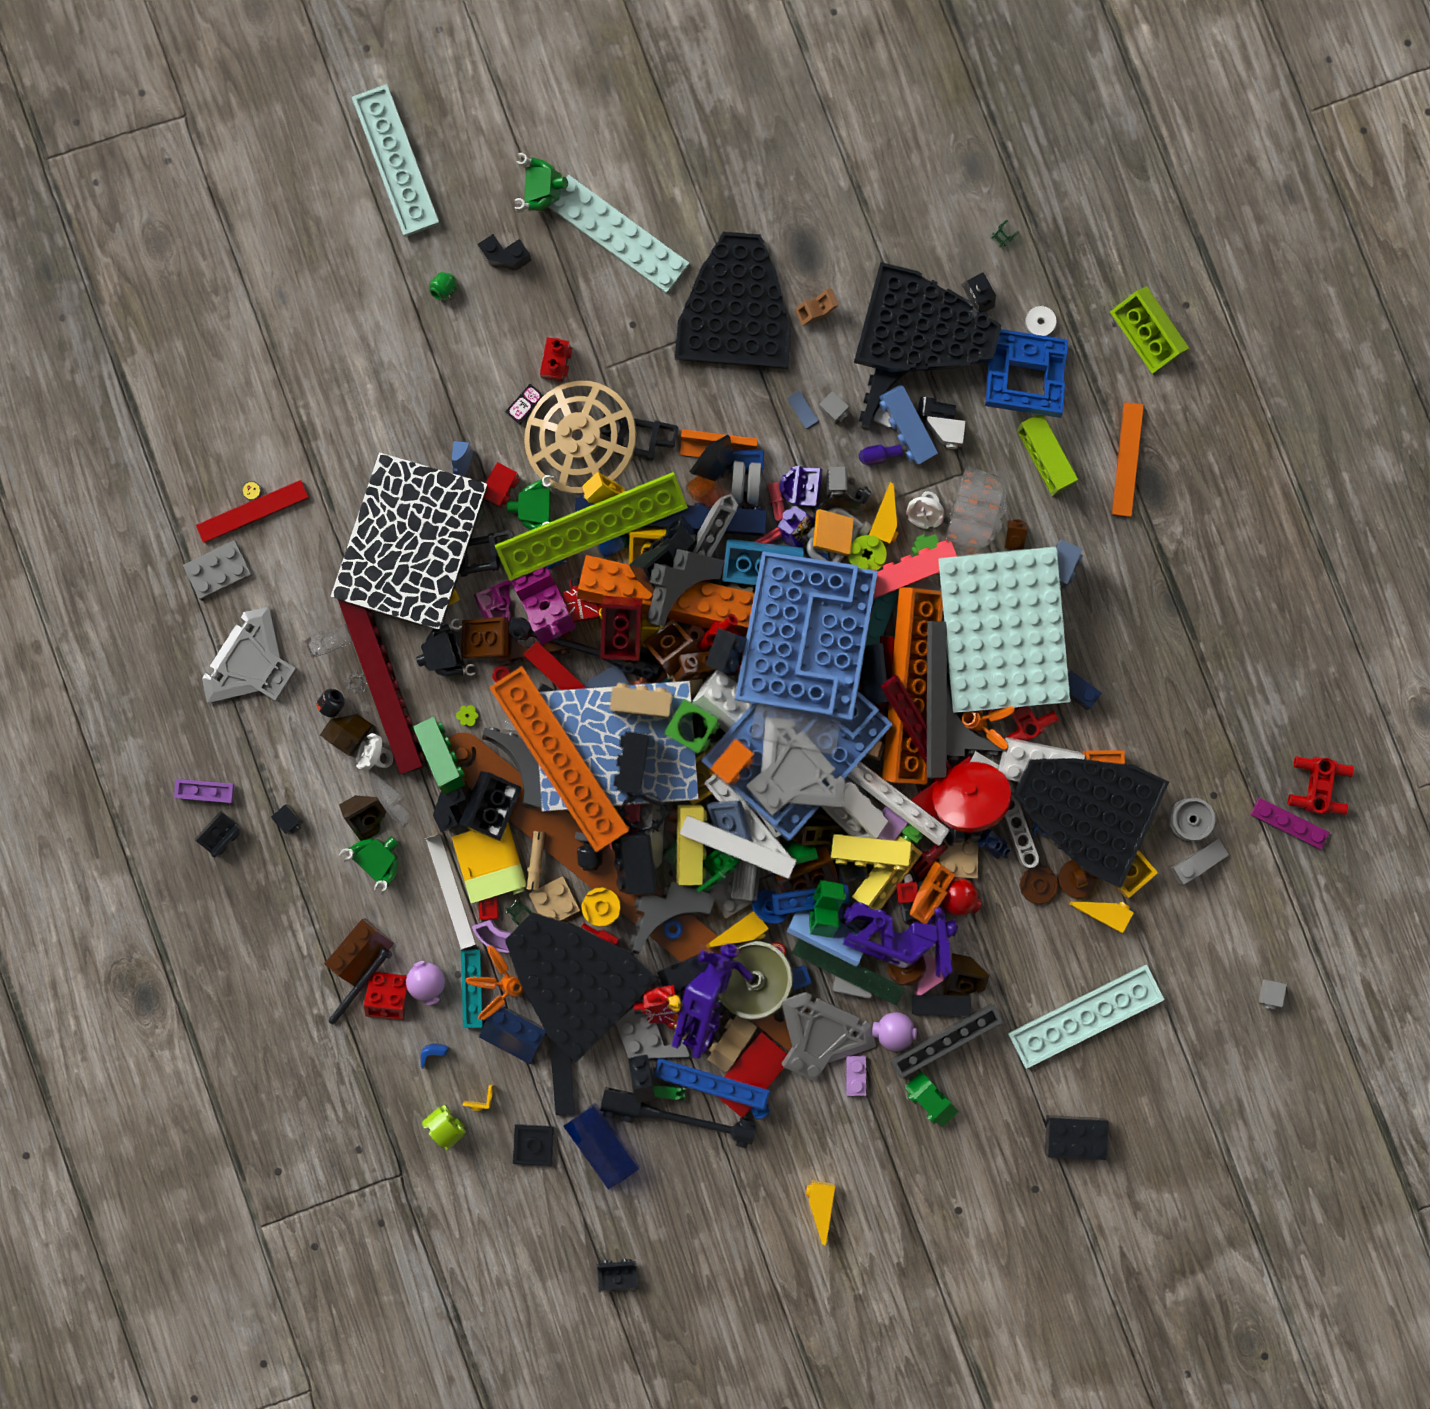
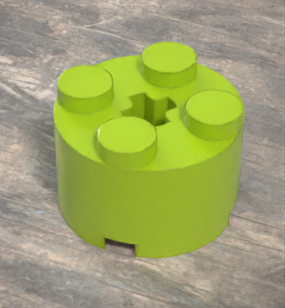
M860 536L851 543L847 562L851 565H858V568L876 569V571H879L886 560V548L883 542L876 536ZM864 552L871 554L869 560L866 557H862Z
M444 1104L422 1121V1125L424 1128L428 1126L430 1129L428 1134L442 1149L445 1148L448 1151L465 1136L466 1130L462 1121L459 1118L454 1119L451 1115L452 1111Z

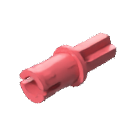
M779 482L770 483L767 485L771 499L769 503L772 504L775 520L782 521L784 499L781 496Z

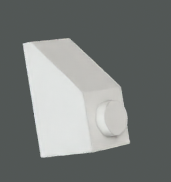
M927 416L925 424L942 445H946L948 449H957L962 446L965 421Z

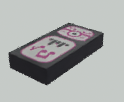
M529 384L505 413L520 425L544 395Z

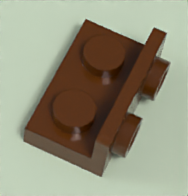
M710 651L680 655L681 667L674 675L675 681L705 679L717 669L705 665Z

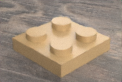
M944 838L943 842L949 849L939 857L938 863L954 873V878L977 879L978 843L966 844L963 842L962 845L949 846Z
M564 876L540 887L539 890L528 893L537 912L544 916H550L561 921L580 911Z

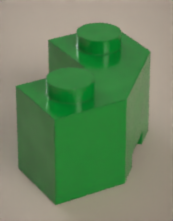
M821 880L814 891L813 899L816 900L814 911H810L809 915L810 934L832 938L840 928L838 909L845 903L846 893L844 892L843 884Z
M922 1072L904 1087L909 1092L907 1097L914 1104L918 1102L929 1113L926 1117L933 1124L937 1122L943 1128L959 1112Z

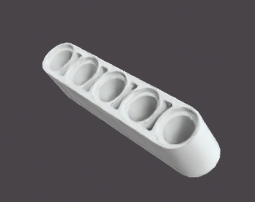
M1007 779L1014 806L1011 810H1008L1003 819L1020 864L1023 867L1032 868L1038 864L1039 857L1020 804L1013 796V785ZM1014 817L1020 820L1018 828H1014L1011 825V820ZM1021 835L1027 839L1025 846L1018 844L1017 840ZM1026 854L1033 856L1034 860L1030 865L1024 861Z

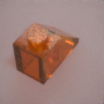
M697 476L686 485V492L697 503H703L716 489L714 484L716 481Z

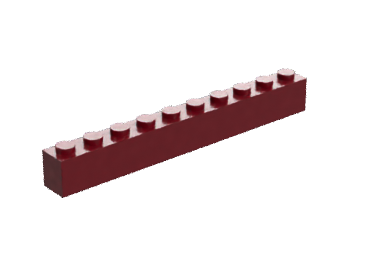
M338 600L401 775L421 769L424 767L423 762H426L423 752L418 750L417 744H419L417 735L412 733L410 728L413 726L412 720L409 715L406 716L404 708H406L403 697H399V684L396 679L393 680L391 673L394 671L390 661H386V648L383 643L380 644L378 639L381 635L377 625H373V612L370 609Z

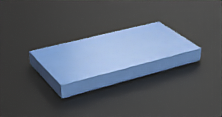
M814 909L795 912L787 930L788 933L857 967L863 953L844 946L842 943L844 938L848 936V933L856 936L858 933L840 922V928L832 938L810 934L809 915L810 911H814Z

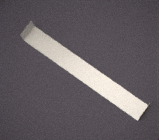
M436 834L424 838L428 844L460 947L464 949L475 945L474 938L441 836Z

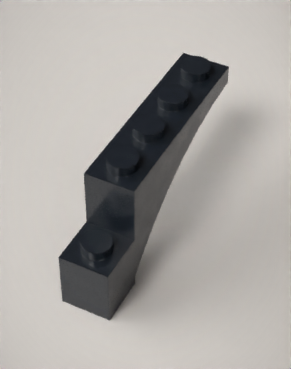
M875 368L874 375L870 374L868 385L871 386L870 393L866 392L863 404H867L865 411L861 410L859 422H862L861 428L869 429L873 414L881 401L879 396L885 394L895 382L909 371L888 372Z

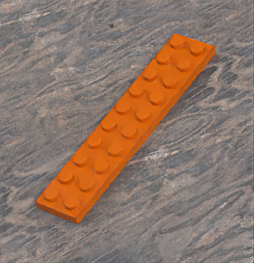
M521 666L490 686L489 688L594 850L596 852L628 832L629 829L524 668Z

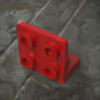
M375 972L368 982L364 1001L365 1017L404 1021L407 975Z

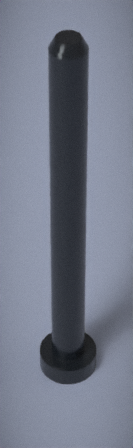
M381 947L379 950L380 955L329 1018L328 1022L333 1025L337 1022L385 959L392 957L393 954L387 948Z

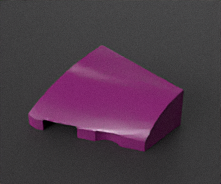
M510 580L473 595L483 618L508 617V621H510V611L508 609L510 605Z

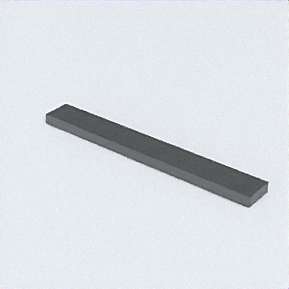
M927 621V777H946L947 625L943 621Z

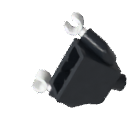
M453 619L450 625H442L441 631L433 629L430 632L426 642L421 645L423 654L416 657L417 664L420 667L427 665L429 671L435 670L437 675L448 678L463 676V674L468 676L475 674L467 672V668L473 667V664H469L465 668L461 667L464 666L455 632L460 631L462 626L457 628L453 626L454 623L459 622V619Z

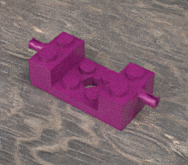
M547 566L511 580L529 617L530 625L541 645L576 628ZM549 605V608L542 610L543 607Z

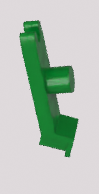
M654 1086L655 1098L686 1099L685 1088Z

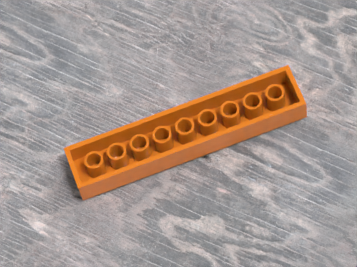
M586 555L576 599L602 604L604 596L643 598L642 614L648 615L653 594L636 579L628 564ZM700 581L680 595L673 604L667 619H674L678 622L710 629L713 622H722L729 614H733L737 617L738 623L732 629L740 635L747 637L755 593Z
M899 587L891 677L893 675L899 676L927 725V621H942V591ZM889 702L887 719L893 725L886 732L882 779L895 783L927 784V765Z

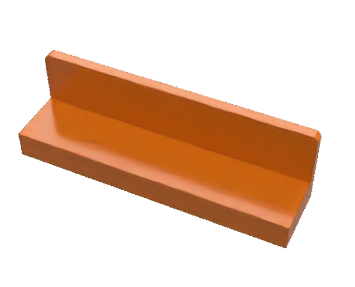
M682 429L680 455L699 458L709 444L726 435ZM729 435L732 450H757L758 439Z

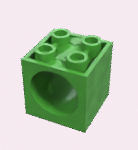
M683 699L664 734L699 753L700 750L705 751L710 742L707 738L710 733L715 734L720 725L717 722L719 718L687 699ZM697 712L705 717L704 723L708 727V731L704 738L698 737L690 741L682 736L683 731L679 723L685 714L690 716Z

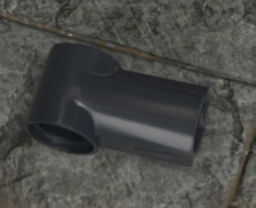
M920 397L917 414L921 419H927V416L954 420L956 405L937 402L936 399L930 397Z

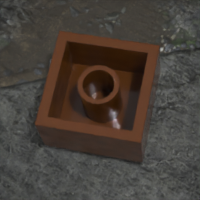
M674 619L643 642L650 654L670 677L678 672L681 667L680 655L700 653L693 640Z

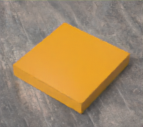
M820 509L817 510L813 548L845 556L850 555L854 518Z

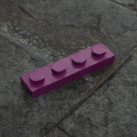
M1262 798L1257 799L1250 814L1317 849H1322L1329 834L1328 831Z

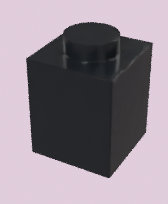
M285 804L271 816L273 821L287 835L291 833L294 835L302 828L300 825L303 823V820L290 805Z

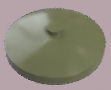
M761 941L739 944L736 946L739 950V955L734 960L743 964L753 975V980L747 981L737 969H731L732 975L725 993H719L718 996L729 1011L741 1018L759 1020L770 1017L782 1008L781 1000L787 999L791 995L793 988L791 965L786 956L771 944Z

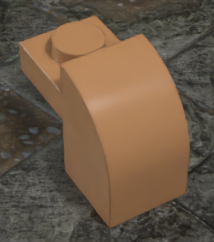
M829 288L816 298L802 302L795 308V311L802 326L828 317L835 312L834 309L839 306V303L832 288Z

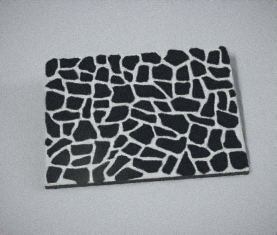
M379 452L331 597L413 624L441 631L488 489V484Z

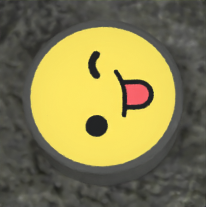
M249 481L243 485L242 494L247 500L253 501L261 497L262 488L258 483Z

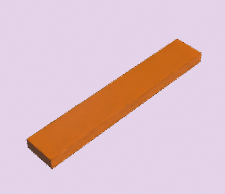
M1128 402L1123 404L1111 513L1114 516H1132L1144 404Z

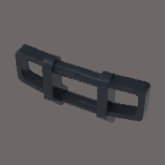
M626 417L619 419L621 425L617 436V444L620 446L624 445L628 425ZM634 418L636 426L653 429L649 451L635 448L634 456L644 457L647 460L653 461L656 446L675 447L678 426L657 420L652 422ZM605 426L601 427V434L611 437V431L606 430ZM659 429L673 431V440H657Z
M511 530L499 533L493 532L487 536L471 538L469 546L489 543L491 562L469 566L466 552L460 571L461 577L488 570L498 571L500 568V557L495 548V545L498 544L497 538L509 535L511 539L515 537L514 532Z

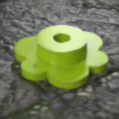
M473 705L461 706L460 711L456 713V718L460 720V724L463 726L466 724L473 726L475 719L478 718V713L475 712L476 709Z

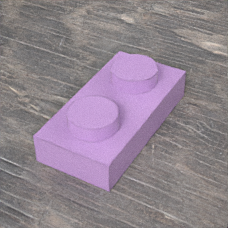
M866 1056L846 1057V1096H866Z

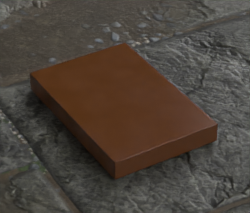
M508 617L462 620V658L508 656Z

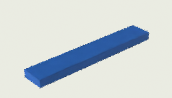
M658 1058L653 1075L655 1078L763 1110L766 1109L770 1095L769 1090Z

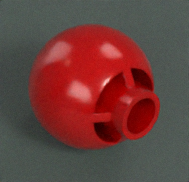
M953 878L946 888L947 894L941 902L943 909L953 916H965L970 912L973 914L977 913L982 901L978 899V891L974 884L964 878Z

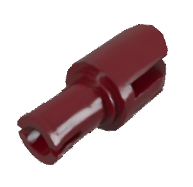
M942 842L939 846L936 844L930 851H923L911 870L918 875L921 881L924 880L935 861L938 862L937 859L949 847Z

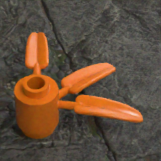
M1015 707L997 709L989 712V715L986 716L982 715L984 710L964 712L962 723L966 728L976 733L984 730L987 733L986 737L992 743L1003 750L1008 748L1007 742L994 729L989 731L986 728L987 719L991 722L1003 719L1013 714Z
M488 946V952L499 973H504L505 975L501 981L497 982L496 978L469 977L466 979V982L472 986L495 989L496 986H500L504 992L502 996H497L478 1016L479 1020H484L498 1011L505 1004L504 999L508 995L517 997L524 991L518 977L507 973L509 970L508 965L493 946Z

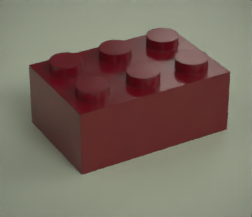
M604 596L601 619V659L639 661L641 654L643 598Z

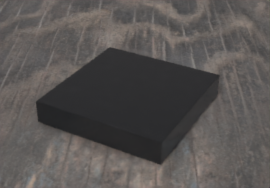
M515 1124L513 1164L552 1166L554 1126Z

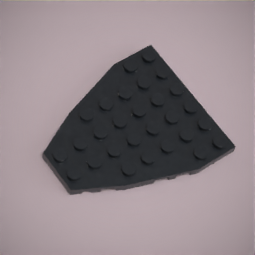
M723 231L717 244L711 250L709 257L701 266L683 312L678 319L675 360L788 369L791 328L778 276L770 260L769 253L765 248L761 234Z
M880 262L854 363L888 372L955 369L993 362L1002 325L990 319L989 315L984 311L982 313L973 307L974 304L950 289L945 290L937 285L938 282L934 280L929 281L922 277V273Z
M1077 758L1029 759L1013 796L1036 825L1082 870L1121 888L1169 781L1135 765Z
M534 911L505 939L519 982L547 1035L576 1063L658 979L629 950L623 949L608 940L606 941L575 924L566 923L550 916L547 917Z

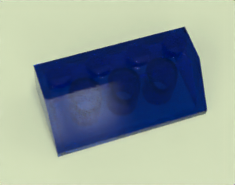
M595 1103L563 1125L607 1189L614 1187L639 1170V1164Z

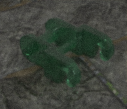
M1005 220L998 227L996 233H992L991 239L995 238L1000 243V248L1002 246L1005 247V243L1008 240L1011 242L1020 233L1017 231L1012 236H1007L1002 231L1008 220ZM999 233L1006 238L1004 241L998 236Z
M514 899L515 902L509 908L505 907V909L507 910L506 913H510L513 916L512 920L519 926L520 923L516 920V916L524 909L529 914L531 911L527 906L523 907L519 903V899ZM518 905L520 909L513 914L512 910Z

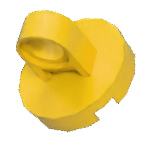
M595 888L589 891L582 902V913L585 919L598 927H605L614 923L621 911L617 895L606 888Z

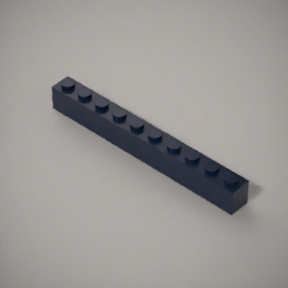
M581 495L580 498H576L575 512L594 505V503H589L584 495ZM694 503V506L687 505L688 508L643 527L667 528V525L683 516L693 529L698 532L712 507H707L704 503ZM738 505L736 513L724 533L764 536L767 511L763 510L762 507L744 509V506Z

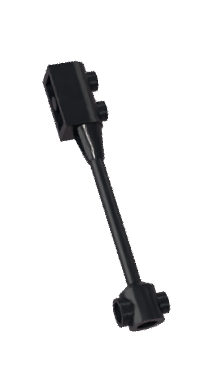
M522 617L512 618L508 636L524 641L530 637L537 638L530 622ZM560 637L549 641L550 643L600 658V649ZM643 652L640 654L639 661L602 659L619 670L652 680L656 679L660 666L652 655Z
M605 1087L600 1111L604 1112V1117L614 1118L615 1115L623 1116L622 1120L625 1122L633 1123L634 1119L661 1118L729 1133L732 1140L737 1141L736 1146L747 1148L748 1144L752 1145L756 1129L755 1121L741 1117L739 1122L737 1121L733 1126L661 1111L642 1102L636 1103L634 1093L610 1087Z

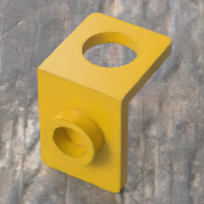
M490 1084L488 1087L486 1103L464 1101L463 1106H469L474 1111H482L483 1108L489 1109L491 1107L493 1085Z

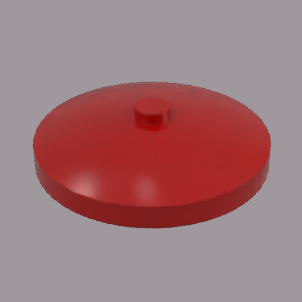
M966 762L950 768L946 771V777L938 779L933 790V804L936 814L947 826L962 832H978L994 826L1003 819L1011 804V789L1007 778L999 769L982 762Z

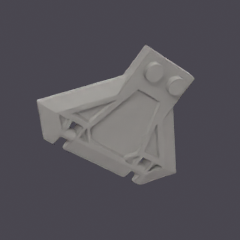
M269 606L244 612L241 616L245 620L242 627L236 625L210 665L214 669L211 676L205 673L202 677L207 703L258 691L275 701H278L297 668L280 658ZM253 625L254 629L251 633H249L248 630ZM220 674H223L224 676L221 681H218L217 679Z
M766 718L762 771L746 785L766 811L773 816L787 803L843 807L845 780L841 776L837 779L834 778L831 773L835 768L802 731L798 735L795 733L793 728L796 726V723L793 720ZM786 734L791 739L789 742L783 738ZM824 779L830 784L828 787L822 783Z
M805 992L781 1000L792 1048L782 1062L784 1068L816 1082L827 1063L875 1048L876 1043L872 1036L871 1023L865 1021L862 1025L857 1024L859 1021L858 1017L819 998L813 1003L810 1001L812 995Z

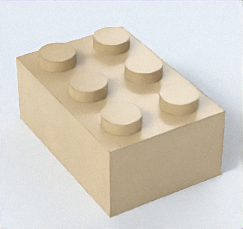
M617 683V687L612 686L610 711L669 718L672 693H669L666 688H656V691H651L647 686L637 685L636 689L629 688V684Z

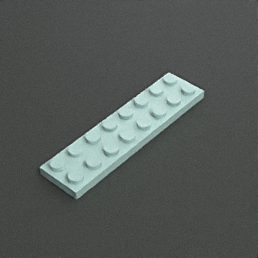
M387 84L353 96L352 100L404 237L439 225Z
M568 174L566 177L568 187L561 189L560 199L554 201L548 208L665 294H668L689 266V262Z
M1145 964L1009 1032L1008 1035L1025 1069L1163 1001L1164 998L1148 966Z

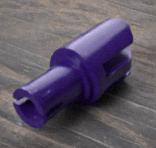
M882 444L865 447L859 452L858 458L863 464L876 465L885 463L888 458L901 457L903 452L900 444L890 447H884Z

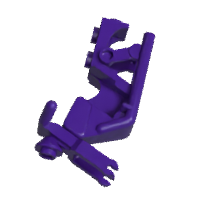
M861 902L854 903L851 908L847 907L844 918L847 919L845 922L846 926L854 920H863L870 922V924L863 931H860L857 936L848 933L842 945L906 969L912 966L935 944L936 976L940 978L942 973L945 978L947 973H951L950 944L947 938L950 939L951 935H956L958 925H956V920L945 922V912L941 908L935 909L936 915L932 916L927 924L913 923L906 931L897 933L893 931L892 918L886 915V912L879 909H870L868 905ZM881 929L880 940L882 945L868 940L873 933H877Z
M728 943L721 946L720 951L722 954L702 950L699 953L701 957H698L697 960L701 963L710 962L708 968L686 987L672 1046L676 1049L680 1047L682 1038L690 1029L683 1044L693 1050L692 1056L695 1058H701L702 1054L713 1043L715 1032L720 1025L718 1020L723 1016L713 1011V1009L719 1008V1004L715 1002L718 994L725 993L732 975L731 969H737L747 981L753 980V975L743 964L734 960L739 955V950L733 944Z

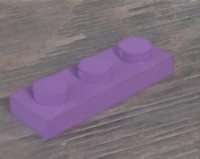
M176 779L174 798L233 803L235 784Z

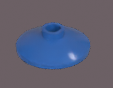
M771 890L758 891L757 901H752V908L755 914L761 920L770 924L783 922L788 913L775 915L773 910L772 895L777 893Z

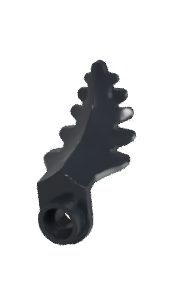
M864 486L863 489L860 487L856 492L855 498L847 493H843L840 496L834 494L830 499L826 498L815 509L813 518L816 519V511L819 509L825 511L830 508L842 507L857 510L861 503L865 504L871 491L868 490L867 486Z

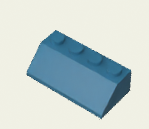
M727 539L722 581L756 585L762 551L803 557L804 550L799 547Z

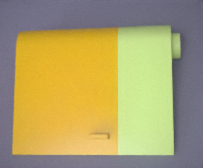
M509 822L500 841L472 830L452 836L471 903L513 891V894L525 891L524 887H527V883Z

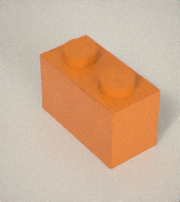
M735 739L710 768V772L725 785L729 786L731 783L734 785L740 779L741 775L739 773L743 768L747 770L754 762L752 759L754 753Z

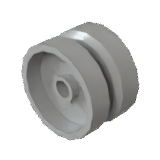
M734 461L732 496L738 504L743 502V492H747V503L758 505L762 475H760L761 463L751 462L749 474H745V463Z
M1198 798L1182 799L1176 802L1170 808L1167 816L1171 832L1177 838L1185 841L1201 840L1207 837L1215 825V813L1212 807L1206 801ZM1190 817H1193L1194 821L1190 822Z

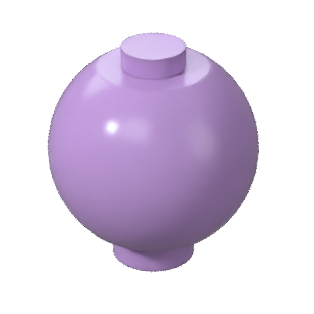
M425 961L415 963L406 978L408 992L415 999L424 1001L425 1005H432L440 1001L439 994L442 993L445 986V977L442 970L433 963H425Z
M892 1012L883 1016L880 1022H874L872 1036L878 1038L884 1048L890 1051H902L912 1044L913 1039L916 1040L917 1028H914L912 1020L905 1014Z

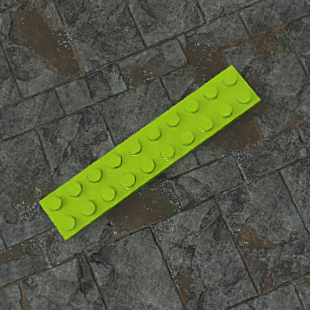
M672 472L496 544L495 548L511 581L688 507L675 473Z

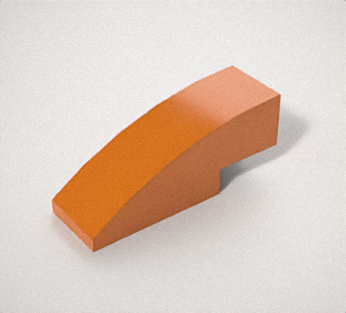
M935 861L916 895L910 915L923 924H927L935 909L938 908L946 896L947 892L945 890L955 877V874Z

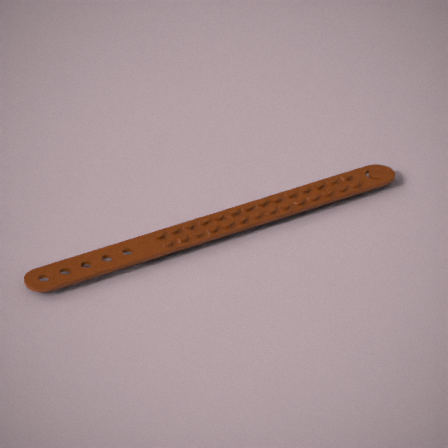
M457 733L449 737L452 744L450 750L455 752L459 760L456 763L457 766L460 763L466 764L470 762L473 757L472 748L475 747L476 749L475 761L468 767H461L465 774L463 780H466L468 787L472 790L474 789L481 771L490 772L521 786L522 789L509 821L532 840L533 831H539L538 840L540 832H546L543 849L590 888H606L614 892L620 901V912L636 925L638 918L643 916L636 914L637 908L634 905L637 896L641 897L642 894H626L619 891L616 884L618 877L617 870L614 867V851L606 845L602 848V864L598 869L584 871L577 863V849L583 846L584 842L588 841L575 839L576 832L583 833V831L577 826L578 824L571 814L564 809L542 811L541 808V811L523 807L522 779L520 773L470 733ZM658 886L656 893H649L665 899L662 896L663 890ZM693 915L671 919L679 921L683 928L682 934L676 939H669L665 936L663 932L665 923L661 924L649 935L680 962L698 955L702 950L722 954L720 951L721 947L709 949L706 947L708 943L718 936ZM670 926L669 931L675 933L677 928ZM772 1015L764 1019L751 1020L785 1049L790 1051L792 1044L786 1019L779 1022Z

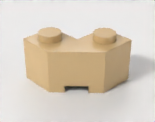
M736 1016L734 1020L731 1018L724 1026L726 1031L718 1043L714 1041L708 1050L711 1054L707 1060L725 1072L735 1062L739 1053L757 1028L747 1019Z

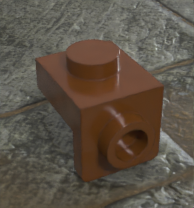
M1019 519L1008 520L1004 548L1024 550L1027 523Z

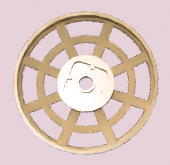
M573 381L555 387L539 400L528 418L524 442L529 463L541 479H543L545 474L538 468L536 463L546 458L554 468L561 472L559 483L550 479V483L555 484L553 488L571 494H585L582 487L566 486L568 476L592 473L594 476L597 472L600 473L599 468L610 459L613 452H617L625 456L617 469L608 476L609 479L616 481L626 470L634 455L637 432L631 410L616 392L600 383ZM573 386L592 387L588 397L575 396L565 399L562 392L563 389ZM599 391H605L612 396L623 410L612 414L604 404L595 400ZM555 394L559 403L549 410L544 420L534 418L540 406L550 396ZM585 402L582 412L571 413L568 404ZM595 405L601 409L606 417L597 421L589 415L592 406ZM561 408L565 417L559 424L549 422L553 414ZM624 417L627 418L629 426V443L627 448L616 444L618 431L615 421ZM608 424L611 427L610 442L601 439L600 428ZM531 425L540 427L539 440L541 451L532 456L529 442ZM546 429L555 432L556 440L555 443L546 447L545 442ZM577 431L583 432V437L580 440H574V434ZM599 446L606 448L607 452L595 463L592 454ZM558 449L566 455L563 466L558 464L550 455ZM584 458L588 465L587 468L571 469L573 459Z

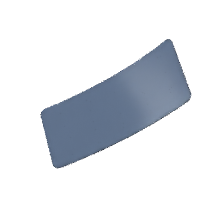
M800 391L787 398L805 428L818 422L817 417Z

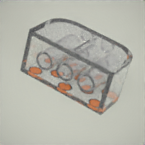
M967 466L962 472L944 540H947L948 543L953 542L956 550L967 553H979L988 547L995 538V535H998V532L1000 533L1003 523L1000 521V517L1005 514L1008 503H1005L1007 489L999 476Z

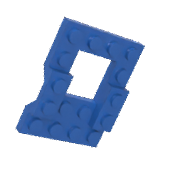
M1001 329L993 362H988L985 406L1061 418L1064 403V369L1068 340ZM1009 365L1045 370L1044 395L1008 390Z

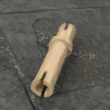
M533 831L530 867L527 868L529 875L526 889H532L534 882L533 890H539L540 873L543 870L541 869L546 832H540L538 840L539 831Z

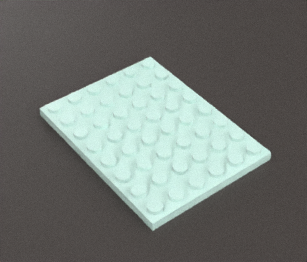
M1046 547L939 558L944 622L947 625V653L953 713L1000 709L1011 706L1022 707L1070 702L1057 548Z

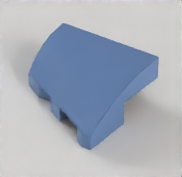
M453 442L452 465L453 474L465 477L473 455V449L469 442Z

